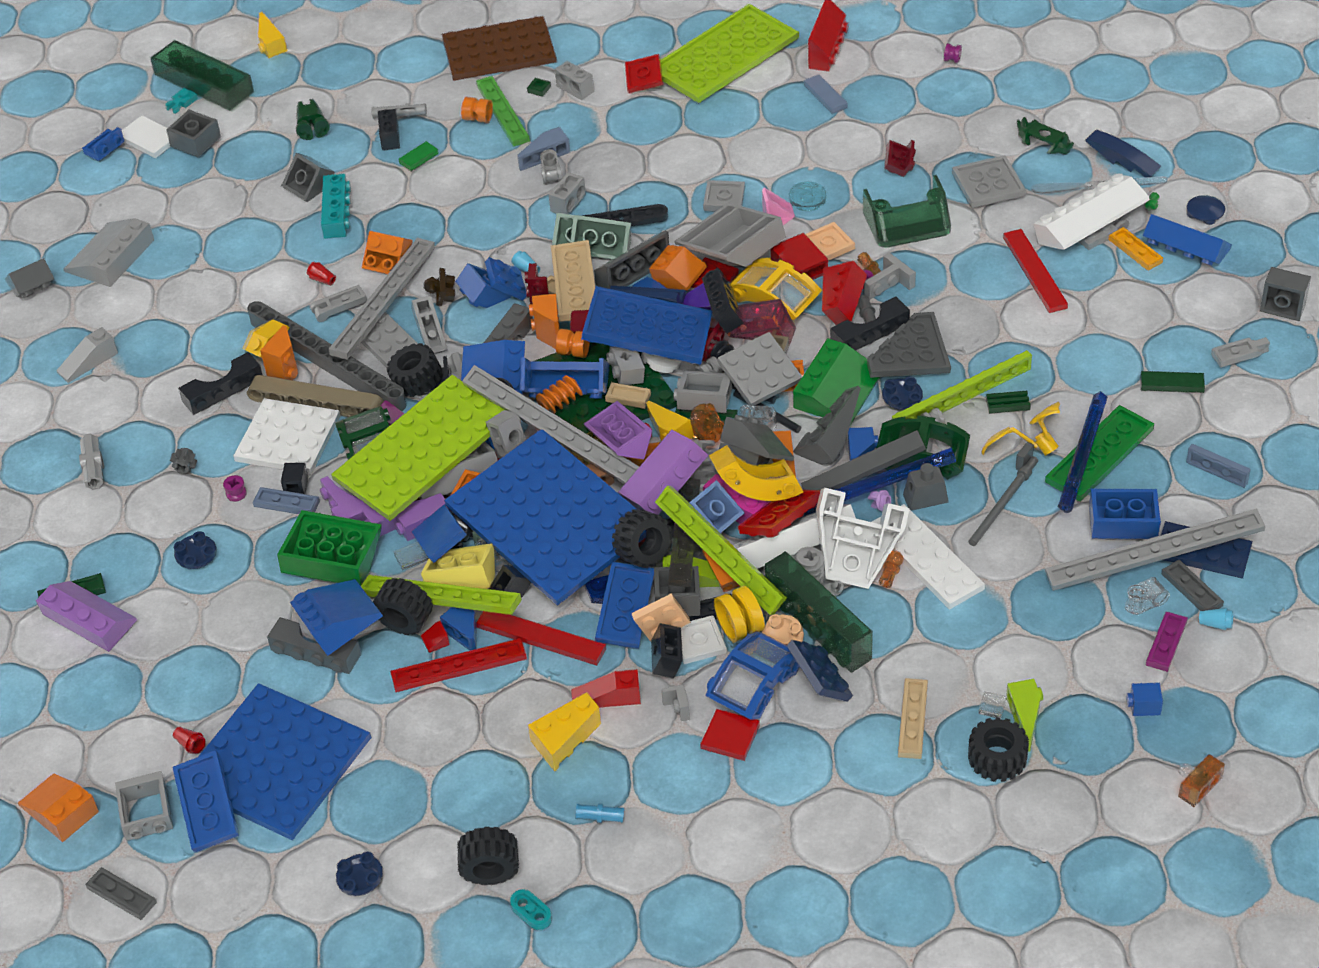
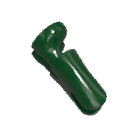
M309 99L310 104L303 105L302 101L297 103V125L295 129L297 135L305 140L313 139V131L310 124H313L317 138L324 137L330 130L329 121L324 117L314 99Z

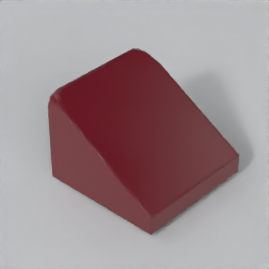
M573 310L571 312L570 330L574 334L576 331L583 332L589 310Z

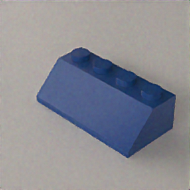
M1151 214L1143 236L1148 238V243L1156 246L1162 243L1166 245L1165 249L1175 253L1177 249L1184 252V256L1194 259L1195 256L1202 258V263L1211 266L1213 263L1220 264L1232 247V244L1225 240Z

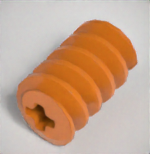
M566 375L562 380L556 381V385H550L549 390L544 389L543 394L538 393L536 401L538 405L555 414V406L562 409V401L568 405L570 404L568 397L576 400L575 393L580 396L583 393L577 382L572 377Z

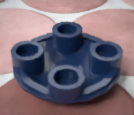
M1208 195L1193 197L1186 206V214L1189 218L1204 221L1208 225L1215 224L1216 220L1221 218L1226 211L1225 205L1221 200Z
M911 376L894 380L889 379L884 383L882 398L890 407L905 410L921 402L923 390L917 384V380Z
M197 531L193 535L185 537L183 540L176 542L173 547L176 562L181 567L187 569H198L208 565L216 556L217 550L215 542L210 537L205 536V533L202 531Z
M369 851L342 859L337 863L336 883L339 889L347 895H365L373 891L380 884L383 876V867L380 861Z

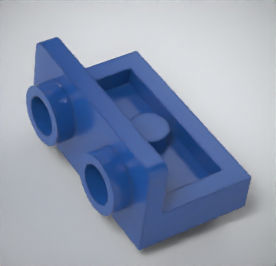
M117 127L113 131L110 129L105 130L82 148L83 153L100 161L125 142L121 128Z

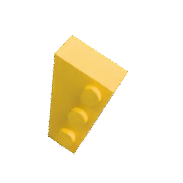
M586 692L528 724L531 743L554 772L566 757H570L573 754V749L580 742L583 743L601 725L599 706Z

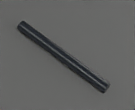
M736 389L733 396L748 404ZM761 402L753 406L756 410L795 433L800 432V425Z

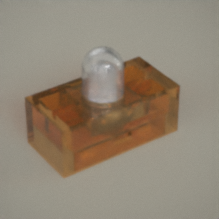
M1210 754L1196 768L1189 763L1181 764L1178 771L1185 779L1180 784L1178 797L1192 807H1195L1222 779L1225 764Z

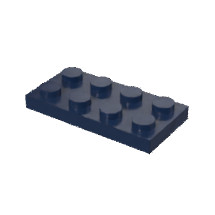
M1165 521L1161 535L1186 529L1189 526ZM1237 538L1163 560L1173 563L1180 560L1186 566L1243 579L1253 541Z

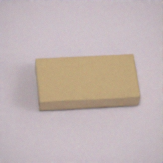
M611 382L605 398L606 402L614 403L618 401L622 405L645 408L646 402L651 395V389Z

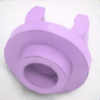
M887 490L871 491L868 499L874 500L871 507L879 511H883L884 504H891V496Z

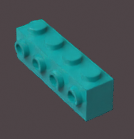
M346 174L323 176L321 227L324 239L347 237V229H350V221L347 217H350V207L348 204H351V198L348 192H351V183L347 181Z

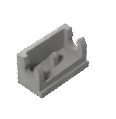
M694 439V442L708 454V457L694 472L695 484H706L715 474H718L709 457L710 454L718 449L706 448L707 446H715V441Z

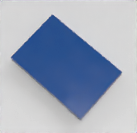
M445 504L411 531L433 563L467 535Z

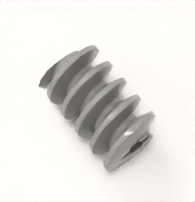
M814 547L801 548L796 554L797 588L803 594L815 595L819 593L824 585V555L819 549Z

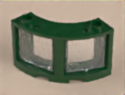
M382 406L335 422L344 449H349V453H346L348 460L389 427L388 421L391 418L387 408L383 409Z

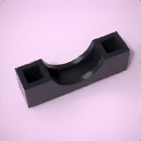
M895 296L880 304L878 318L869 323L859 324L846 320L831 327L830 339L845 343L856 351L884 336H888L903 323L906 324L910 320V309Z
M247 352L231 360V369L223 378L211 382L194 379L178 387L183 404L195 415L249 387L255 376L263 374L260 364Z

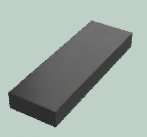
M1180 560L1162 569L1161 574L1200 611L1223 607L1224 601Z
M102 867L85 884L88 890L139 920H142L157 903L153 896Z

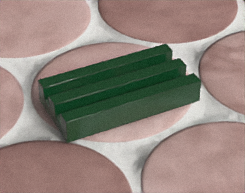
M1027 390L986 394L989 414L1026 411L1031 408Z

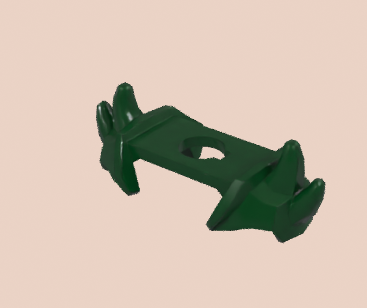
M1023 117L1021 121L1017 120L1018 135L1022 138V143L1025 145L1031 144L1029 136H1032L1051 145L1047 154L1061 153L1064 155L1068 154L1074 146V142L1069 140L1065 131L1061 132L1039 123L1036 119L1032 122H1028L1026 117ZM1040 131H1049L1051 134L1049 136H1042Z

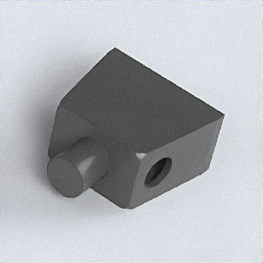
M925 463L921 466V470L912 471L908 474L903 497L911 511L949 502L945 481L939 467H933L932 464Z

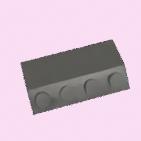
M665 230L595 269V285L610 289L611 285L628 286L649 274L651 265L669 245L668 231Z

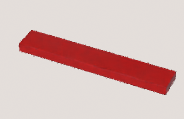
M1018 229L1003 233L1004 241L1047 311L1052 313L1068 309V302L1023 230Z
M483 611L476 622V626L479 629L514 640L521 638L523 643L596 666L606 651V644L510 614Z
M519 638L391 670L390 673L395 692H400L527 660L522 639Z

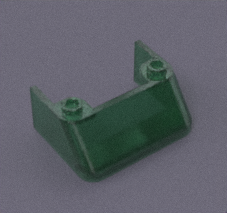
M933 175V186L927 192L926 201L891 207L890 203L884 199L872 201L868 190L863 189V214L876 243L880 247L888 248L943 237L951 232L946 193L937 175Z

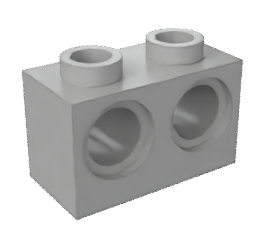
M569 61L554 69L556 86L580 100L585 99L594 92L593 75Z
M567 172L549 193L551 212L570 214L586 195L584 177Z

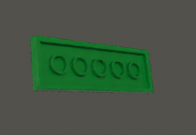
M1121 405L1117 406L1045 476V482L1081 502L1091 492V489H1094L1154 430V423Z

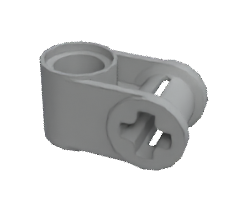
M554 150L543 151L541 153L543 183L547 184L549 181L556 180L560 182L562 175L557 153Z

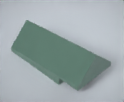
M556 213L552 245L589 240L591 257L614 259L630 248L631 223Z

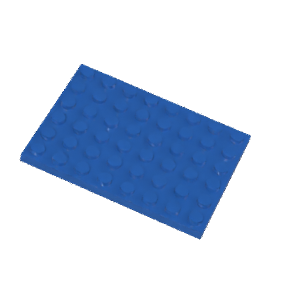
M539 430L444 500L445 505L484 541L488 544H493L494 549L557 606L620 557L616 555V548L612 545V542L615 541L612 538V533L616 531L614 527L615 524H619V518L625 517L626 512H632V510L636 509L544 430ZM646 530L640 535L639 542L646 537Z

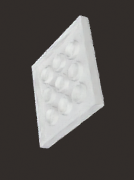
M264 398L234 454L235 462L282 470L284 463H305L308 474L312 475L336 427L335 422L339 421L341 417L340 411Z

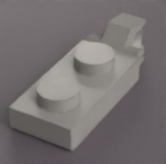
M1245 338L1212 349L1211 355L1221 368L1258 357L1268 352L1270 342L1267 338L1255 341Z

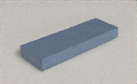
M819 74L804 80V86L832 114L848 108V103Z
M1191 444L1188 448L1186 463L1243 488L1248 484L1250 468L1194 444Z
M264 487L259 488L253 500L254 507L300 514L301 510L315 512L320 503L318 496Z

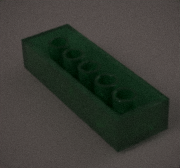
M173 40L150 57L154 75L181 88L197 93L198 96L229 111L254 92L251 75L177 40Z
M785 551L765 564L764 576L787 597L780 606L781 610L798 619L813 640H817L827 650L828 654L835 657L841 667H845L852 673L872 660L873 631L791 555Z

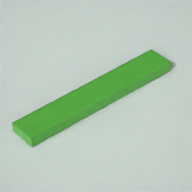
M489 76L476 80V86L484 99L492 101L493 114L512 146L515 147L530 142L528 133L494 77Z

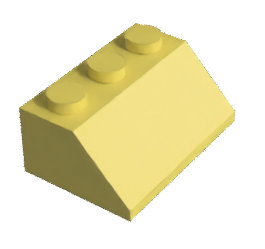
M493 544L450 549L434 563L428 559L421 572L423 581L481 589L490 588L495 578Z

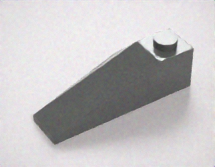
M855 386L845 390L829 408L831 412L816 422L818 427L812 433L807 432L793 452L820 465L835 462L840 457L839 453L845 445L861 388Z

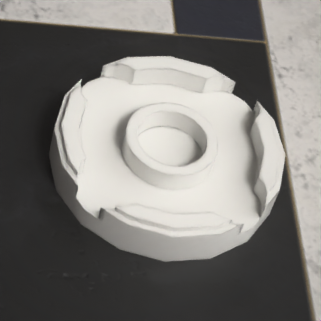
M643 352L641 354L642 361L645 364L647 362L650 364L649 367L661 373H671L673 370H678L681 360L649 355Z

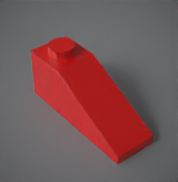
M638 669L614 671L571 689L572 700L587 692L599 708L641 704Z

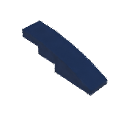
M1098 129L1085 140L1113 165L1119 162L1129 172L1135 169L1147 180L1161 167L1160 164L1131 144Z

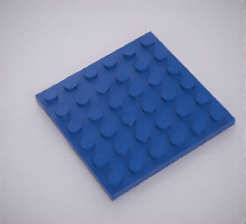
M258 683L199 756L215 750L219 753L234 814L293 841L372 737L370 732Z

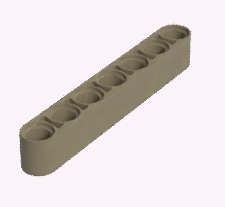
M263 375L255 376L247 390V396L255 402L262 403L263 399L266 398L339 410L340 415L343 417H350L379 407L384 402L380 396L372 393Z

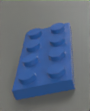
M618 562L611 563L595 635L596 642L639 649L643 631L634 621L632 613L649 604L654 581V568H643Z
M215 750L173 766L191 849L194 852H198L239 836L219 753Z

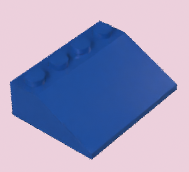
M500 340L463 346L461 381H463L475 365L495 378L506 379L511 383L514 390L522 394V391H520L521 357L525 355V341Z
M355 579L308 589L297 594L294 600L290 602L327 656L383 616Z

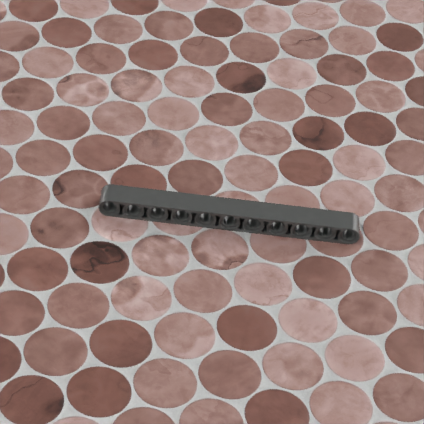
M254 301L247 306L250 322L253 327L256 328L272 319L289 326L288 334L294 352L357 391L376 394L383 401L390 402L400 411L406 408L404 390L398 384L352 356L346 360L329 355V348L332 344L263 302Z

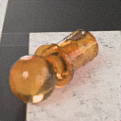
M897 550L891 551L886 558L887 561L883 564L884 570L879 578V584L883 583L882 586L885 588L892 586L895 575L900 571L899 566H901L904 559L901 552Z

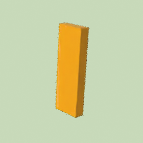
M1125 227L1109 235L1110 242L1147 271L1163 263L1161 255Z

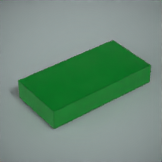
M425 141L398 158L399 164L413 171L438 155L439 152L438 148Z

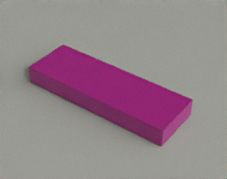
M1165 612L1146 660V666L1165 672L1169 671L1186 627L1187 617Z

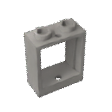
M684 370L682 377L678 378L677 388L674 390V401H677V409L726 413L732 394V381L726 373Z
M161 771L115 782L121 828L126 841L173 829L167 787ZM160 794L163 814L130 822L128 801Z

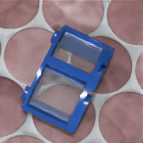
M761 632L748 634L726 657L715 676L710 678L707 683L708 690L705 696L751 720L761 719L767 704L774 695V686L778 682L783 684L788 678L796 675L800 666L787 645Z

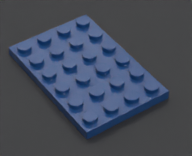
M596 286L581 339L701 365L712 311Z

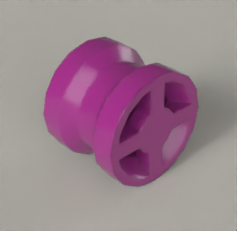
M947 43L944 51V61L953 60L955 63H959L962 45L952 46L950 43Z
M232 475L224 480L223 487L228 500L237 502L246 497L247 490L241 476Z

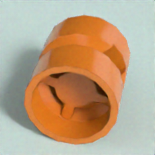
M474 97L464 98L461 107L463 120L475 121L476 119L482 123L490 122L493 113V103L491 100L481 98L478 101Z
M560 329L556 338V353L568 356L572 353L574 357L586 358L590 342L581 339L582 331H576L574 334L571 330Z

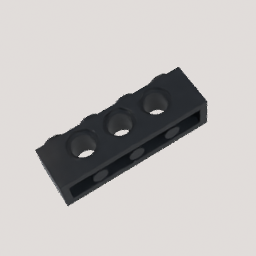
M719 268L707 272L702 277V281L713 316L728 334L744 324L731 283Z

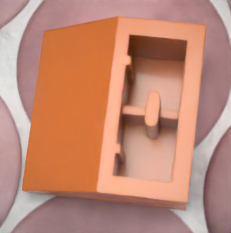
M369 231L362 268L389 274L412 245L413 240Z

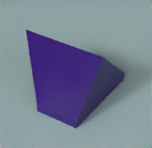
M703 283L686 294L683 305L712 310Z

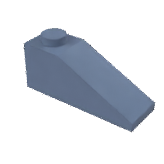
M560 127L545 131L517 155L519 170L522 171L541 164V153L545 150H554L557 153V157L570 153L569 138Z

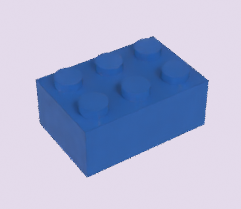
M1091 489L1089 513L1092 539H1150L1159 536L1161 519L1157 489Z

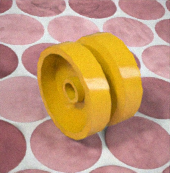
M745 585L733 590L732 595L725 593L714 599L717 619L731 642L735 643L744 639L747 633L752 634L764 630V617L759 603L752 591Z

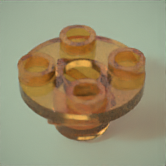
M708 403L695 406L691 412V425L694 437L691 439L718 442L721 439L724 423L715 411L714 405Z

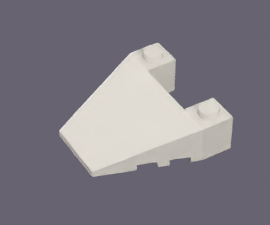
M822 488L817 503L816 515L821 552L824 555L825 579L841 581L845 584L869 589L897 540L904 532L910 508L890 503L884 504L880 524L841 515L846 493Z

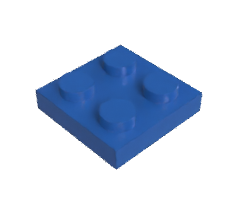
M488 257L485 265L491 288L523 301L527 295L521 270L515 266L507 265L501 260Z

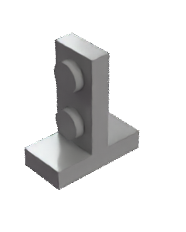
M887 253L883 256V271L865 281L864 296H868L870 300L890 287L895 286L898 282L908 290H911L915 287L916 272L891 253Z

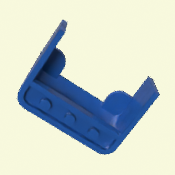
M521 357L520 391L529 394L530 398H536L538 393L543 394L544 389L549 390L550 385H556V381L562 380L567 375L577 382L583 395H590V398L599 399L607 393L609 363L604 358H599V362H539Z

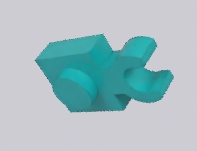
M186 88L181 89L172 96L171 101L165 104L166 110L172 109L173 114L178 113L181 107L187 108L198 99L197 93Z

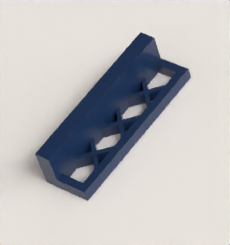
M612 285L610 287L612 290L683 304L686 296V291L681 289Z

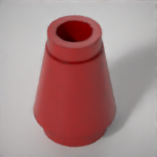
M314 261L307 268L306 273L310 279L330 286L334 284L336 276L320 262Z
M181 726L173 731V738L188 753L197 754L204 749L206 740L202 733Z

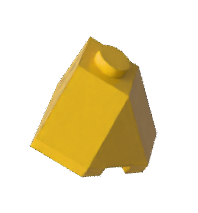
M272 319L250 330L242 349L262 358L260 350L285 324Z

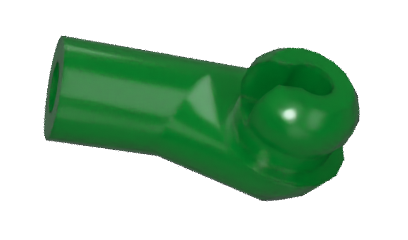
M1152 192L1149 195L1150 200L1144 203L1146 210H1156L1158 208L1157 203L1160 197L1156 192Z

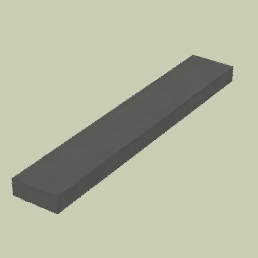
M916 430L801 483L803 490H821L822 488L838 490L924 451L926 448Z

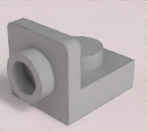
M684 684L662 688L663 705L673 704L674 712L679 713L681 721L690 720L689 704Z

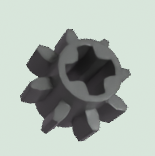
M188 448L177 449L176 453L171 455L170 461L173 462L171 467L179 473L190 472L191 468L196 466L197 460L194 459L196 454Z

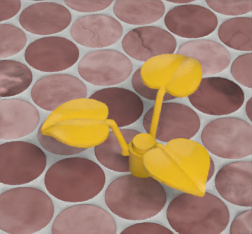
M1060 402L1048 406L1029 422L1033 425L1038 421L1042 432L1034 437L1037 441L1034 442L1014 427H1007L990 437L984 444L981 453L984 455L989 445L1004 435L1013 432L1033 444L1034 448L1039 447L1045 456L1058 448L1059 445L1047 431L1044 419L1048 415L1060 413Z

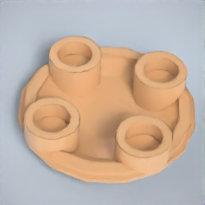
M784 614L771 615L765 624L764 630L761 632L785 645H788L791 640L803 642L804 637L803 627L798 619Z

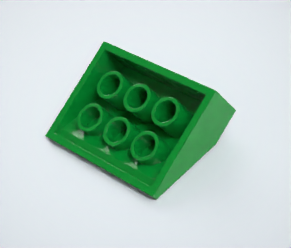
M827 338L793 390V408L823 418L831 412L829 408L845 390L859 386L861 389L851 420L852 424L880 377L870 378L867 358L845 343Z
M301 510L277 554L280 571L285 574L334 583L355 579L361 586L370 572L382 524Z

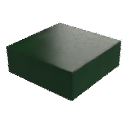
M534 78L527 87V93L543 97L551 88V82Z

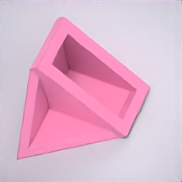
M765 187L762 189V208L764 213L781 217L783 225L795 217L791 203Z

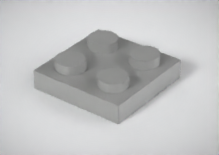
M708 180L703 204L704 211H717L727 203L742 206L745 182Z

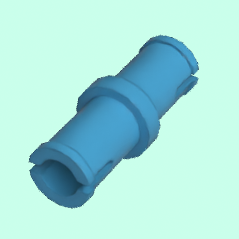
M577 803L576 819L597 820V823H602V821L623 823L625 808L607 807L598 803V806Z

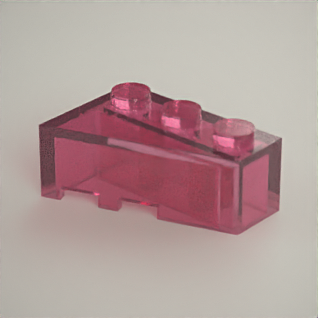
M781 298L738 305L744 324L728 333L729 337L754 340L755 337L758 338L768 332L772 334L773 330H777L775 335L789 337V344L791 343L796 327Z

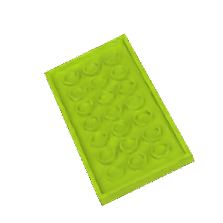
M747 4L662 58L663 82L700 103L798 39L799 31L755 6Z
M451 375L331 474L332 479L391 521L491 437L486 421L504 411V409L465 386L460 379Z

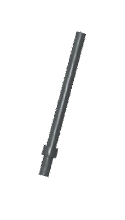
M1032 456L1026 465L1021 466L1018 470L1017 477L968 542L971 546L977 545L1021 484L1031 476L1032 469L1038 463V459L1035 456Z

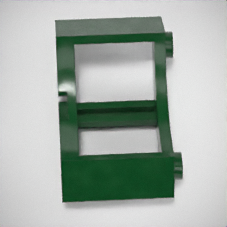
M906 416L882 423L876 449L917 430L926 450L884 469L889 472L901 467L921 468L923 464L929 463L933 467H939L942 476L948 480L963 472L970 434L950 422H947V425L935 421L936 418L917 416V419H906ZM929 438L939 440L951 447L948 459L926 452Z

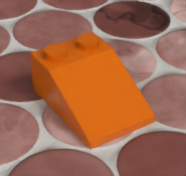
M54 773L18 802V806L62 842L99 812L94 798L79 784Z

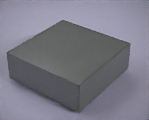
M1025 443L1018 452L1016 470L1026 465L1033 456V444Z

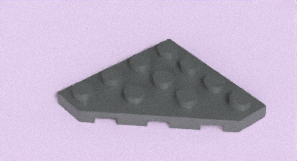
M934 312L914 313L906 324L903 323L890 339L887 338L874 354L872 353L867 357L870 378L951 372V364Z

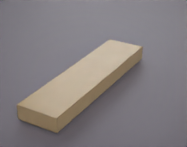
M905 678L898 757L922 759L928 680Z

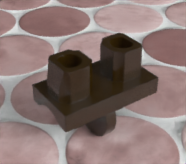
M439 268V277L437 279L430 277L424 281L425 291L430 294L436 292L437 306H442L443 301H454L455 289L453 287L455 276L446 275L445 268Z

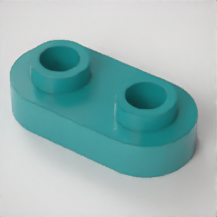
M520 889L511 895L510 904L512 911L531 928L543 930L551 924L552 915L550 908L532 892Z

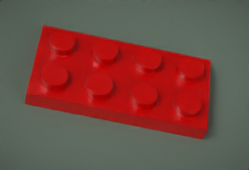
M803 490V493L797 496L769 502L738 525L739 534H748L751 537L763 535L768 538L777 536L782 529L789 527L794 520L802 517L806 511L816 506L821 490Z

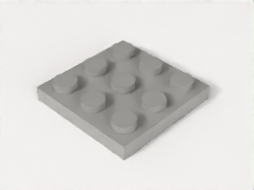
M1006 155L952 167V174L971 208L1026 196V189Z
M770 332L718 357L717 360L750 408L798 384L802 378L800 372Z

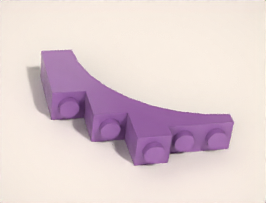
M328 476L320 479L322 486L320 493L324 500L328 499L332 516L382 524L380 536L396 529L399 535L403 534L406 540L410 541L415 538L411 531L445 504V498L439 493L426 499L412 502L394 519L389 521L359 498L339 488Z

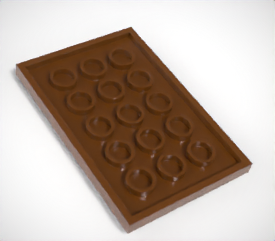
M535 16L528 19H518L511 22H501L499 24L484 25L482 27L467 28L442 34L453 81L557 63L544 16Z

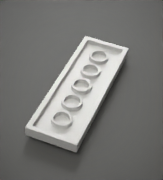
M909 509L905 530L894 545L892 552L949 610L985 590V584ZM881 517L875 519L872 523L880 524Z

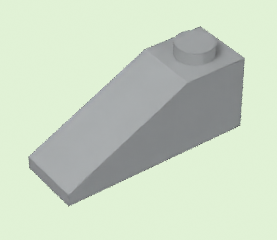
M431 295L411 300V309L424 345H428L434 354L448 351Z
M103 327L87 335L56 370L57 373L69 383L115 356L118 352L113 336Z

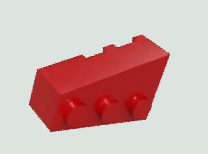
M854 260L823 268L822 311L835 325L846 320L852 321L867 274Z

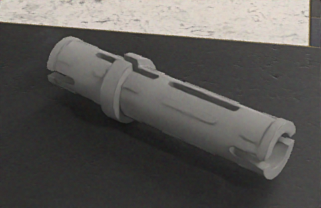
M405 103V105L372 107L371 110L373 119L378 118V111L385 109H396L397 117L406 116L410 118L412 115H427L426 103L413 105Z

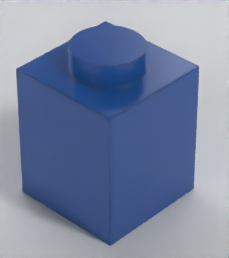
M1132 683L1131 691L1126 695L1127 707H1131L1132 716L1161 715L1163 698L1160 683Z

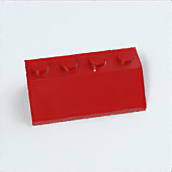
M824 0L809 36L808 69L829 72L831 66L835 65L836 54L840 52V43L843 44L844 33L848 32L849 23L846 22V14L832 0Z

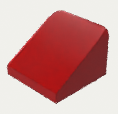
M440 620L421 635V639L429 653L450 645L448 635Z

